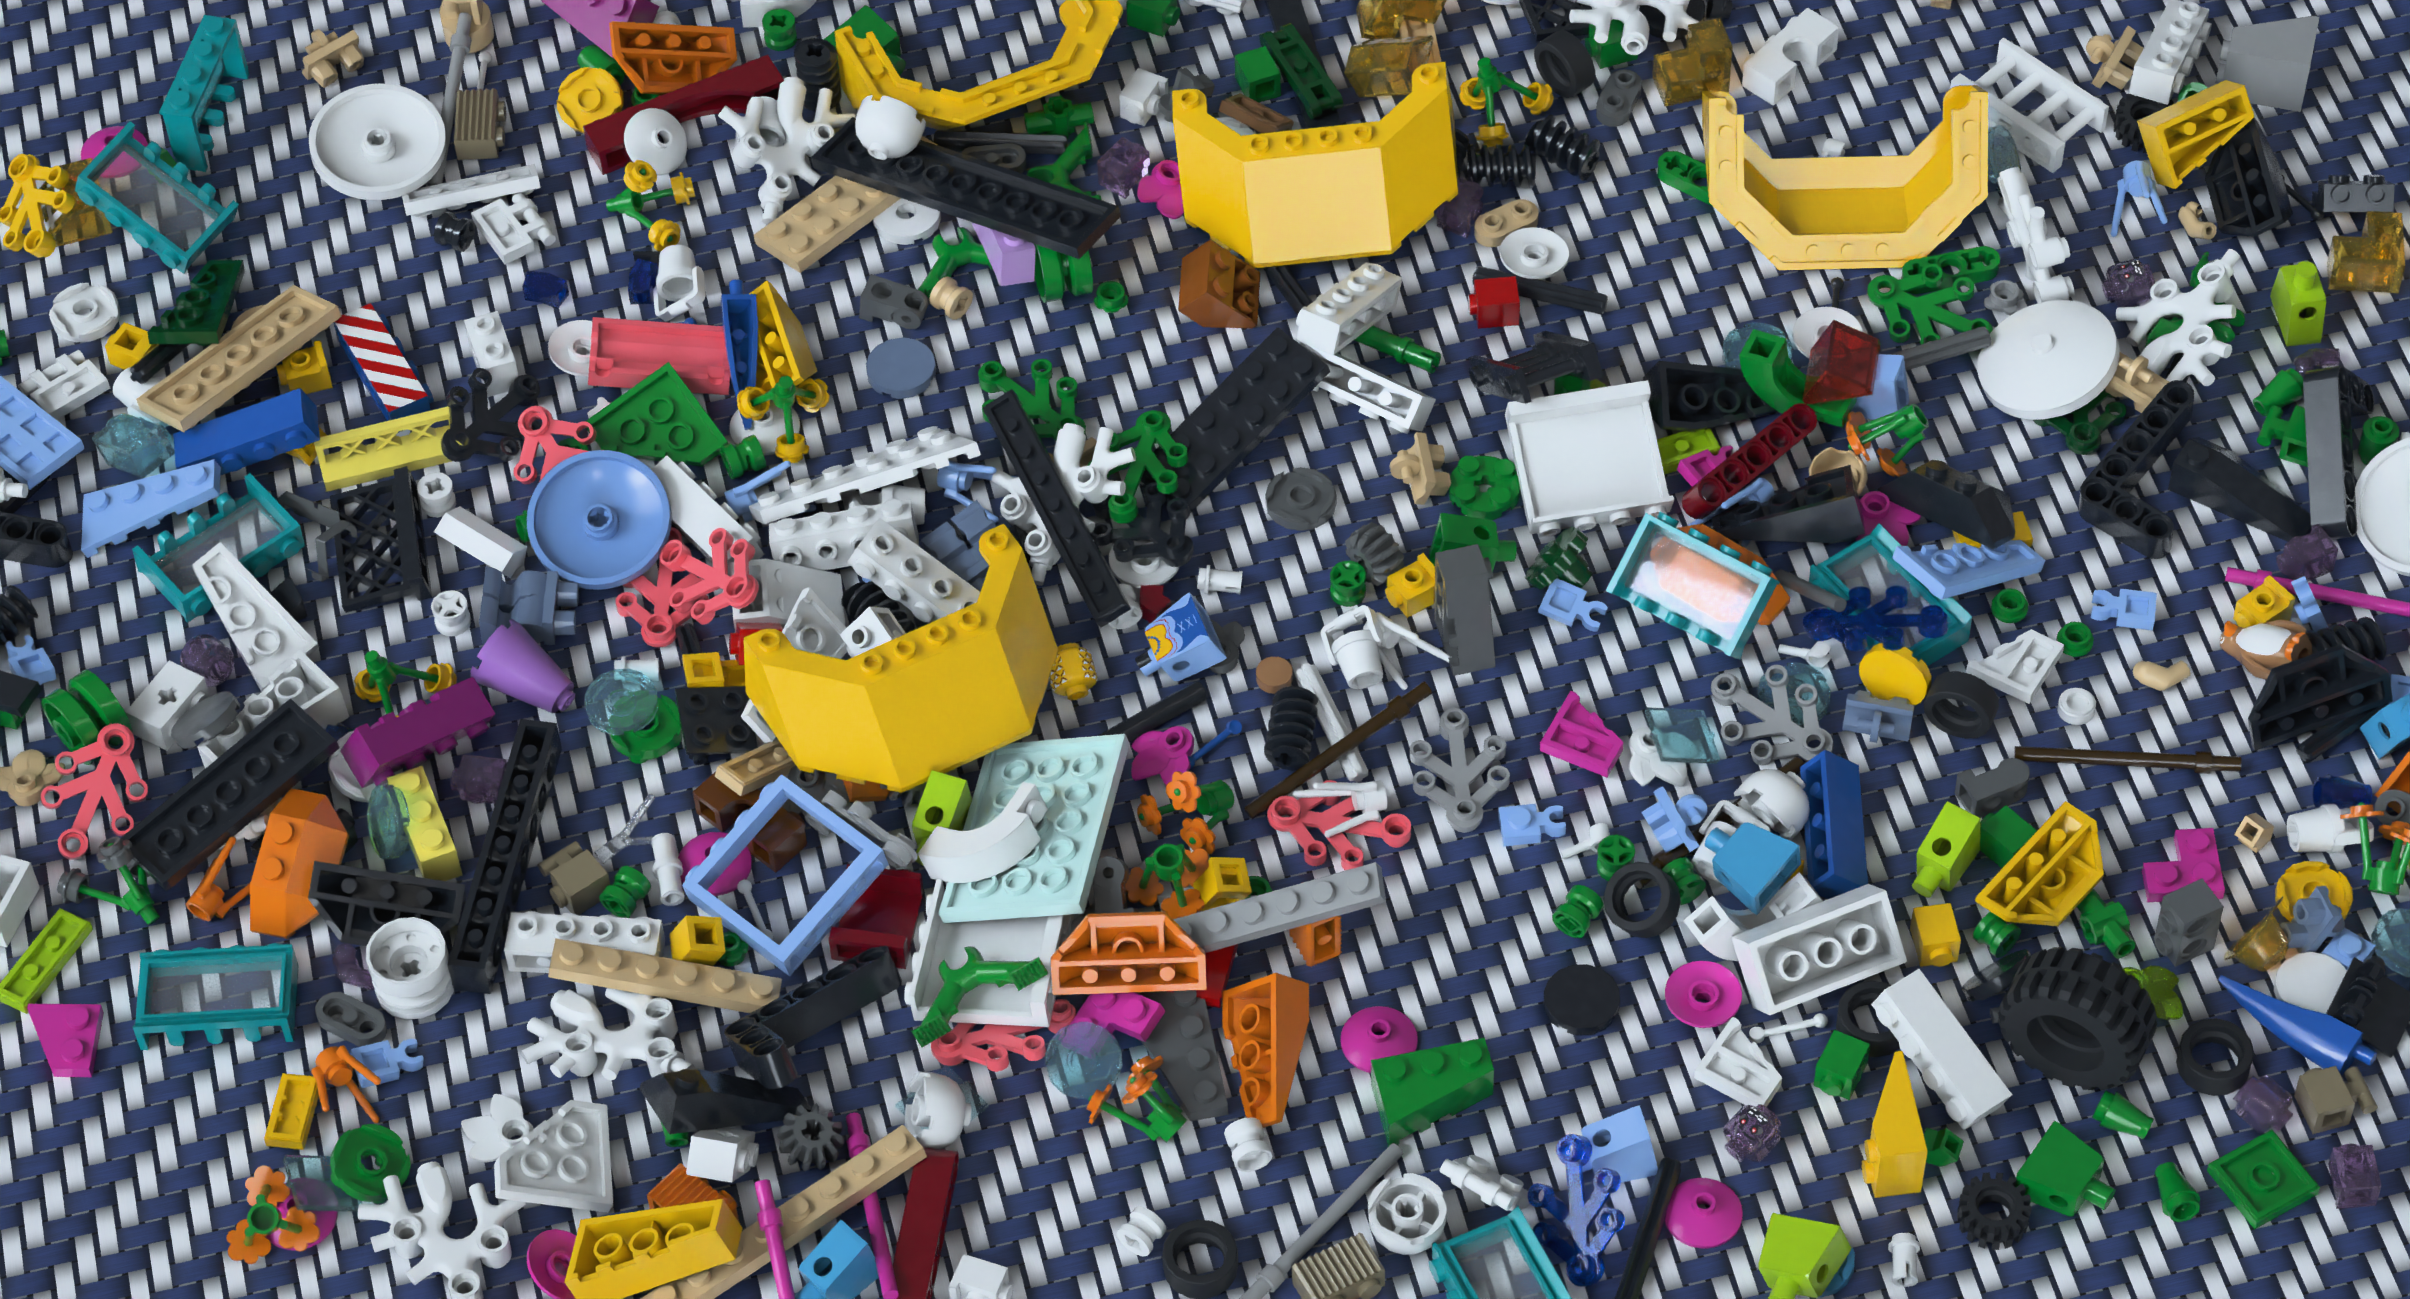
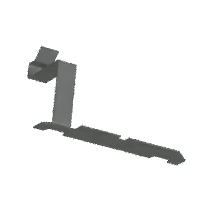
M286 491L278 497V503L283 508L285 506L293 508L295 514L330 527V529L315 539L319 573L307 569L312 572L313 579L324 582L329 578L326 542L344 529L351 531L352 537L358 538L357 529L352 523L340 520V513L321 504H318V508H316L313 501Z

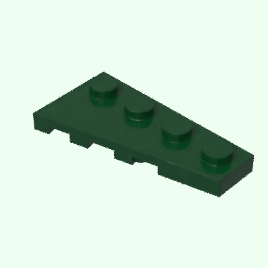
M209 260L190 282L191 289L181 292L176 298V307L173 310H166L160 317L161 324L159 327L152 326L147 332L149 344H197L199 346L219 344L245 273L243 260Z

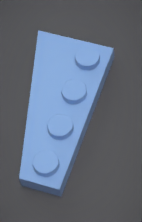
M213 459L84 494L81 551L89 558L99 553L98 547L111 541L114 545L128 539V533L142 526L150 529L160 524V521L166 515L174 511L179 515L219 496L221 467Z
M2010 540L1995 549L1982 544L1980 548H1976L1966 543H1954L1952 549L1939 550L1936 544L1922 545L1921 551H1911L1908 546H1897L1892 559L1926 586L1931 594L1939 597L1941 600L2039 573L2046 561L2022 540Z

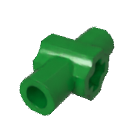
M1062 96L1050 97L1049 101L1043 105V110L1024 113V122L1027 133L1038 134L1046 132V134H1061L1067 136L1068 139L1070 134L1075 132V127L1083 126L1084 122L1094 124V114L1091 102L1072 105L1071 100L1064 99Z
M2092 889L2077 906L2081 912L2079 924L2083 930L2084 937L2090 945H2099L2104 942L2117 959L2129 955L2135 949L2136 943L2128 933L2130 922L2127 918L2126 910L2119 901L2116 903L2111 901L2105 904L2095 889Z

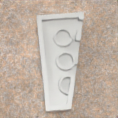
M221 542L193 563V570L261 692L270 684L269 678L278 669L284 671L292 664L291 657L299 649L307 657L318 649V643Z

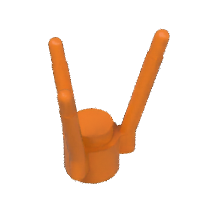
M233 836L228 839L218 857L213 859L201 883L186 902L187 909L204 921H211L214 915L223 919L230 908L250 894L249 883L224 902L222 898L225 896V893L213 883L236 842V838Z
M344 1045L329 1047L320 1052L316 1058V1067L311 1070V1073L317 1083L322 1110L324 1112L330 1110L325 1081L337 1087L346 1084L374 1123H379V1116L352 1079L353 1068L375 1085H379L381 1079L353 1057Z

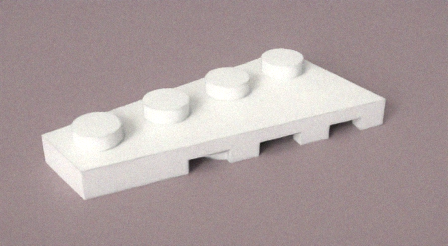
M810 587L803 589L782 633L787 637L794 649L838 659H842L847 653V644L840 636L846 629L844 624ZM749 699L741 718L764 743L772 742L776 737L751 699Z

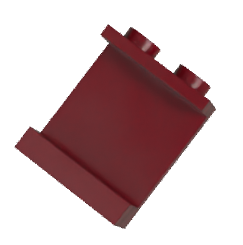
M884 869L840 919L839 926L831 927L829 935L831 959L845 962L867 949L887 946L896 967L906 969L924 896L921 873H915L907 869Z

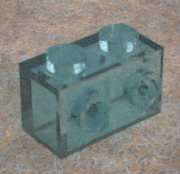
M126 413L109 419L106 427L92 437L108 466L145 478L175 454L169 442L171 436L160 423L155 424L142 417L138 418Z

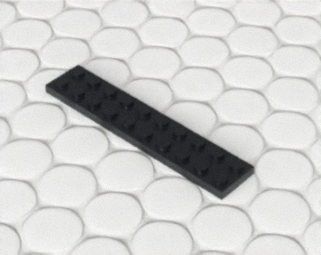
M854 117L811 157L815 169L1080 259L1121 217L1117 205L920 140L916 148L903 157L887 158L885 160L874 158L868 153V150L862 145L856 135V118Z

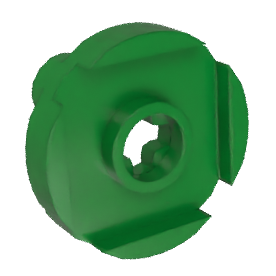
M1464 456L1459 460L1458 466L1450 475V501L1453 505L1455 502L1461 508V513L1465 516L1495 520L1502 517V512L1510 507L1511 510L1516 507L1519 501V480L1515 471V465L1509 459H1499L1492 456ZM1487 484L1492 487H1489L1487 492H1481L1479 485Z
M649 692L631 694L615 705L612 710L613 715L610 721L608 720V731L612 745L618 752L628 756L629 760L636 764L663 756L682 741L678 706L669 697L664 695L658 698L650 697ZM645 722L647 725L654 723L652 728L648 730H639V723Z
M364 1124L361 1128L348 1130L343 1133L334 1146L330 1157L331 1181L336 1187L341 1188L347 1195L357 1200L377 1204L383 1203L388 1200L383 1184L384 1178L396 1175L402 1187L410 1172L409 1154L406 1155V1151L402 1147L403 1141L394 1131L377 1124ZM369 1155L375 1157V1164L380 1169H373L372 1171L366 1169L364 1164L361 1163V1159L366 1160Z

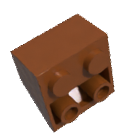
M1210 239L1182 258L1178 311L1202 327L1254 328L1258 323L1260 272Z

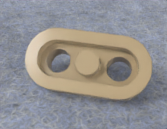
M1518 199L1480 215L1476 219L1474 226L1476 241L1486 247H1497L1501 245L1505 237L1510 233L1522 228L1537 227L1538 208L1531 201Z

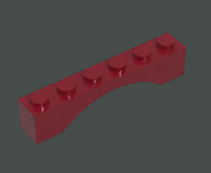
M768 54L755 60H750L742 65L719 72L716 75L688 84L685 87L584 125L587 150L602 175L625 167L629 162H633L625 148L624 132L628 121L639 111L648 108L661 109L674 116L680 124L701 116L719 114L725 105L736 113L746 114L747 104L751 97L767 96L777 100L780 84L784 82V79Z

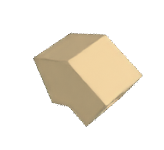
M2252 813L2244 817L2234 835L2238 837L2241 843L2257 853L2271 840L2274 826L2257 813ZM2252 832L2256 833L2254 837L2250 835Z

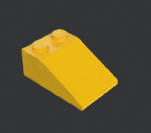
M1903 1051L1894 1053L1872 1123L1870 1139L1865 1140L1867 1160H1862V1174L1865 1184L1871 1183L1874 1198L1919 1193L1922 1189L1928 1150Z

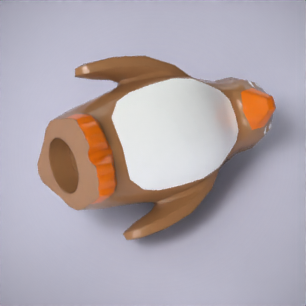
M2276 620L2245 628L2227 621L2224 631L2220 636V647L2228 655L2244 665L2249 673L2261 679H2267L2272 668L2312 654V644L2306 635V629L2293 621Z

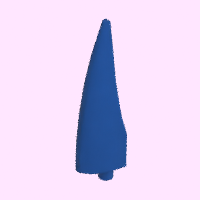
M738 279L729 282L730 294L721 295L725 347L736 401L739 391L745 390L749 386H756L758 350L756 294H744L743 281ZM740 413L744 429L750 430L752 419H746Z
M2220 975L2218 981L2258 1022L2288 1046L2321 1068L2325 1069L2336 1066L2342 1076L2355 1059L2368 1066H2371L2375 1061L2377 1052L2362 1045L2361 1031L2328 1014L2304 1009L2278 1000Z

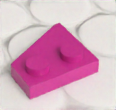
M1570 691L1542 738L1540 751L1608 778L1623 752V741L1612 730L1604 726L1603 720L1595 712L1590 714L1580 703V697L1575 692Z
M28 1004L29 1015L53 1076L92 1077L104 1015L101 1004Z

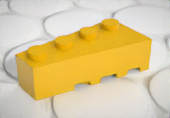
M724 1199L581 1219L564 1283L576 1299H623L735 1260L742 1226Z

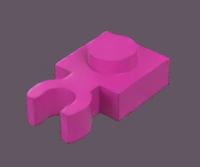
M1724 446L1719 450L1718 455L1715 456L1707 449L1680 460L1677 471L1691 486H1694L1731 456L1733 447Z

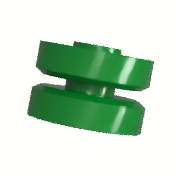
M1034 244L1036 248L1034 279L1041 300L1044 303L1061 300L1065 292V284L1074 297L1092 293L1093 276L1089 251L1080 259Z
M83 670L69 680V692L63 689H56L42 699L41 705L44 714L70 752L97 742L99 732L109 724L118 723L125 725L133 733L130 720L117 698L106 684L89 670ZM115 736L109 740L108 744L118 746L123 741L120 737ZM101 757L87 761L84 764L91 765Z

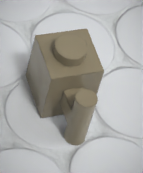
M577 841L537 864L544 877L550 874L553 886L550 889V894L555 903L560 908L566 907L570 913L580 915L600 902V894L607 885H610L607 871L588 849L583 851Z
M2336 1066L2325 1069L2313 1068L2299 1076L2294 1097L2312 1134L2349 1125L2356 1102H2358L2364 1114L2372 1113L2378 1108L2358 1067H2351L2344 1072L2348 1083H2344Z

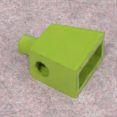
M2302 261L2297 265L2279 268L2270 298L2286 347L2321 343L2326 296L2317 267L2309 261ZM2304 313L2305 317L2301 318L2299 314Z
M934 770L931 771L912 822V830L918 846L916 850L917 855L937 826L963 831L972 802L967 780ZM918 856V858L915 861L918 864L924 866L921 859Z
M1948 801L1946 802L1916 854L1918 876L1912 883V888L1917 893L1930 898L1937 887L1945 891H1951L1980 851L1981 818Z
M1772 1213L1758 1263L1759 1271L1768 1287L1772 1289L1768 1299H1795L1796 1295L1817 1298L1823 1294L1851 1251V1246L1839 1225Z

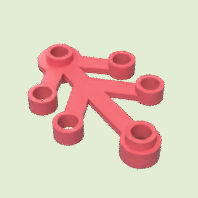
M531 406L525 409L518 420L519 431L525 439L519 463L514 467L515 478L522 484H531L536 480L537 469L533 463L539 443L546 452L540 481L553 467L563 460L583 452H588L587 450L559 446L552 434L574 437L580 444L589 445L596 439L597 433L595 428L586 421L571 423L555 420L552 414L541 406ZM536 419H541L542 426L537 430H533L532 423ZM583 428H589V436L581 439L579 437L580 431ZM525 467H530V475L526 478H521V470Z
M671 527L668 542L679 540L683 543L681 532ZM660 561L657 587L644 575L623 585L626 588H635L654 605V614L649 613L639 605L637 597L631 592L621 593L615 600L617 612L621 616H631L642 626L641 635L643 641L647 645L657 648L670 645L677 637L675 629L691 618V609L686 613H679L676 610L669 615V599L671 594L679 588L685 589L703 580L690 573L672 586L674 572ZM704 595L694 600V604L702 599L707 601L709 598L707 595ZM624 603H632L630 606H622Z
M717 528L709 537V545L712 547L713 567L692 557L691 550L679 540L667 542L660 551V562L673 572H683L686 570L703 579L685 589L679 588L675 590L669 599L670 606L679 613H686L691 609V617L700 624L705 625L710 623L716 611L731 605L736 609H742L751 604L759 590L757 579L749 575V561L755 555V547L745 539H739L733 544L734 538L732 534L724 528ZM729 549L730 555L734 558V575L731 577L728 576L727 551ZM720 588L724 590L723 593L707 601L702 599L694 604V600Z
M118 723L109 724L99 732L97 742L73 752L64 751L59 753L55 759V768L62 775L74 773L79 764L101 757L95 771L59 786H47L41 792V803L47 809H57L62 805L63 800L87 791L72 828L62 832L58 839L60 854L69 860L80 859L86 854L88 850L86 833L101 797H103L111 815V828L116 835L124 836L134 828V820L131 815L126 813L110 777L115 763H117L127 783L125 793L130 801L141 802L148 795V786L144 780L140 779L130 757L135 745L134 735L125 725ZM116 736L122 739L123 745L119 749H113L109 746L108 742L112 737ZM64 757H69L73 760L74 765L66 770L60 767L59 761ZM134 784H139L144 788V793L138 797L133 796L129 791L130 787ZM50 791L57 792L60 797L58 802L54 804L46 802V793ZM120 818H125L130 822V827L125 831H120L115 826L116 821ZM70 839L78 840L81 844L79 850L75 852L69 851L66 848L67 841Z
M1327 780V781H1324V782H1322V783H1326V782H1336V781ZM1281 796L1276 798L1269 806L1267 819L1274 829L1292 834L1304 849V859L1307 864L1320 866L1327 858L1326 846L1323 842L1315 840L1305 826L1319 828L1324 835L1325 831L1352 819L1347 816L1356 811L1353 807L1352 796L1340 803L1341 796L1305 797L1298 800L1291 796ZM1321 803L1332 806L1322 813L1310 811ZM1394 813L1385 817L1382 822L1366 821L1344 832L1382 838L1389 846L1399 848L1404 846L1411 838V822L1405 815ZM1398 832L1400 835H1393L1392 833ZM1343 833L1327 838L1341 855V866L1344 870L1363 866L1362 850L1353 846ZM1319 851L1321 854L1313 856L1310 852ZM1356 857L1358 860L1350 862L1347 858Z
M1064 999L1055 1000L1050 1026L1048 1027L1049 1031L1054 1034L1063 1035L1076 1016V1009L1069 1001ZM957 1023L953 1030L931 1042L933 1056L943 1065L954 1066L967 1059L985 1065L989 1070L995 1072L1002 1071L1008 1067L1009 1057L1007 1050L1024 1055L1029 1061H1038L1046 1055L1045 1041L1041 1036L1030 1035L1025 1039L1015 1037V1035L1044 1027L986 1024L982 1030L971 1032L976 1024ZM984 1044L993 1045L987 1050L976 1047Z

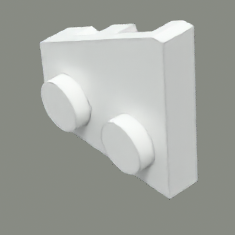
M2031 629L2019 635L2015 641L2004 643L1993 649V655L1982 661L1977 662L1976 659L1970 661L1967 665L1966 673L1972 674L1984 680L1988 685L2030 704L2063 654L2064 644Z
M1732 1017L1696 1067L1694 1078L1748 1107L1755 1106L1761 1110L1760 1112H1763L1781 1087L1782 1077L1774 1066L1764 1059L1763 1052L1755 1042L1751 1043L1742 1032V1024L1739 1020Z

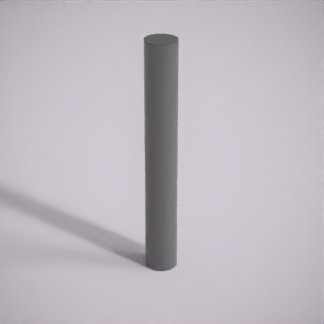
M1783 569L1777 570L1774 574L1781 585L1836 612H1842L1846 608L1847 603L1845 599Z

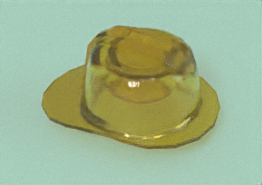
M2283 896L2262 920L2247 930L2224 955L2225 960L2234 957L2248 968L2263 972L2279 963L2285 957L2288 950L2287 936L2273 915L2274 910L2283 900Z

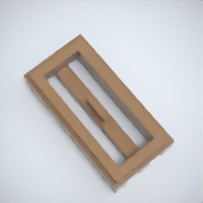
M1241 93L1222 100L1219 108L1220 112L1261 133L1290 131L1294 124L1286 116Z

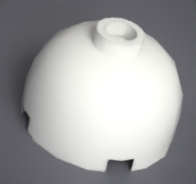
M873 95L865 97L857 113L855 128L857 137L868 150V153L874 158L885 160L887 158L903 157L916 148L926 127L924 118L921 123L916 118L918 111L908 104L889 96H882L880 101H871Z
M1775 769L1757 771L1747 778L1734 792V797L1740 795L1742 797L1737 803L1739 806L1759 817L1758 820L1766 824L1770 829L1772 828L1780 833L1779 836L1790 841L1799 833L1808 820L1810 807L1808 796L1803 790L1805 783L1791 771L1787 774Z
M918 1071L913 1076L908 1092H914L915 1097L912 1104H906L905 1127L923 1148H945L960 1136L963 1126L969 1125L971 1120V1104L965 1103L964 1093L958 1083L945 1075Z
M1414 1173L1403 1174V1178H1396L1394 1180H1391V1177L1386 1178L1373 1189L1368 1201L1369 1226L1377 1242L1392 1252L1411 1255L1425 1251L1441 1238L1447 1221V1205L1443 1198V1192L1429 1178Z

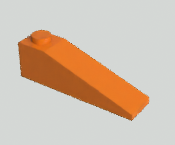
M1273 973L1225 990L1222 995V1028L1225 1039L1231 1040L1234 1055L1231 1057L1233 1068L1239 1070L1242 1084L1239 1092L1246 1118L1251 1117L1260 1120L1263 1128L1280 1123L1283 1120L1309 1023V983L1279 973Z

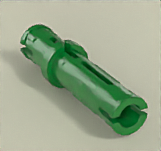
M1371 326L1354 339L1359 343L1394 357L1397 363L1402 365L1409 363L1430 374L1436 371L1432 365L1438 368L1441 360L1439 352L1416 344L1413 338L1408 336L1401 338L1375 326Z

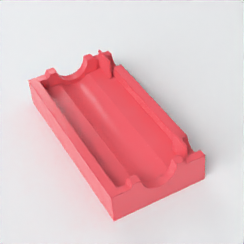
M593 317L588 385L633 388L669 362L691 393L729 395L730 370L723 326Z

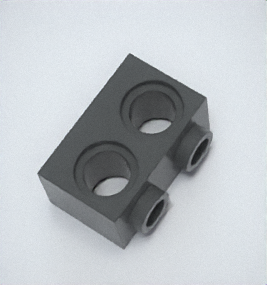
M2203 878L2163 896L2154 942L2158 951L2163 956L2167 955L2175 967L2213 950L2224 906Z

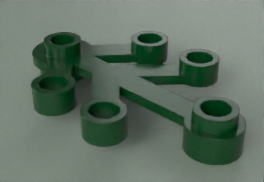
M2104 389L2088 404L2069 413L2073 416L2074 424L2062 416L2033 421L2038 426H2052L2065 435V443L2072 452L2080 455H2089L2100 448L2102 440L2100 434L2111 425L2118 426L2125 421L2126 407L2117 401L2110 402L2106 405L2102 415L2093 422H2089L2088 414L2105 399L2116 398ZM2111 412H2117L2119 415H2113Z

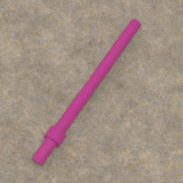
M2227 567L2225 581L2252 586L2254 590L2263 584L2264 578L2270 575L2288 592L2297 595L2291 583L2294 581L2292 579L2272 576V572L2257 569V572ZM2308 583L2315 599L2410 617L2409 602Z
M850 1113L846 1116L849 1132L847 1147L851 1158L871 1146L870 1137L864 1132L862 1118L859 1113ZM875 1191L863 1199L883 1298L896 1299L899 1293L878 1194Z
M760 1180L754 1183L760 1208L757 1218L760 1230L765 1231L779 1299H795L780 1230L784 1225L781 1210L775 1206L770 1180Z

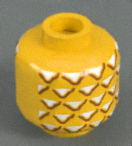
M1077 643L1058 646L1057 658L1049 675L1053 692L1060 696H1067L1068 700H1078L1086 697L1089 694L1088 690L1098 680L1091 653L1088 649L1080 647Z

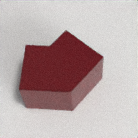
M1141 585L1139 605L1142 610V618L1152 623L1172 606L1171 600L1164 596L1163 585Z

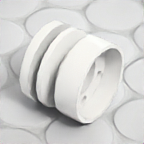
M416 917L398 918L384 924L372 935L366 946V963L372 977L375 994L384 1010L392 1016L406 1020L422 1019L437 1013L449 1002L454 992L447 965L449 954L441 931L429 921Z

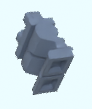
M976 500L951 518L955 529L946 521L922 538L921 542L928 554L978 591H981L989 565L979 552V539L984 532L995 528L996 525L993 520L988 519L984 508ZM966 541H968L971 547L970 549H968V547L966 546Z
M486 566L479 618L482 644H485L488 638L502 624L509 628L511 626L509 623L510 619L520 623L537 643L544 641V645H555L556 635H575L576 611L559 610V606L578 607V583L559 581L558 571H547V574L538 571L527 570L523 571L512 585H508L503 581L501 571Z

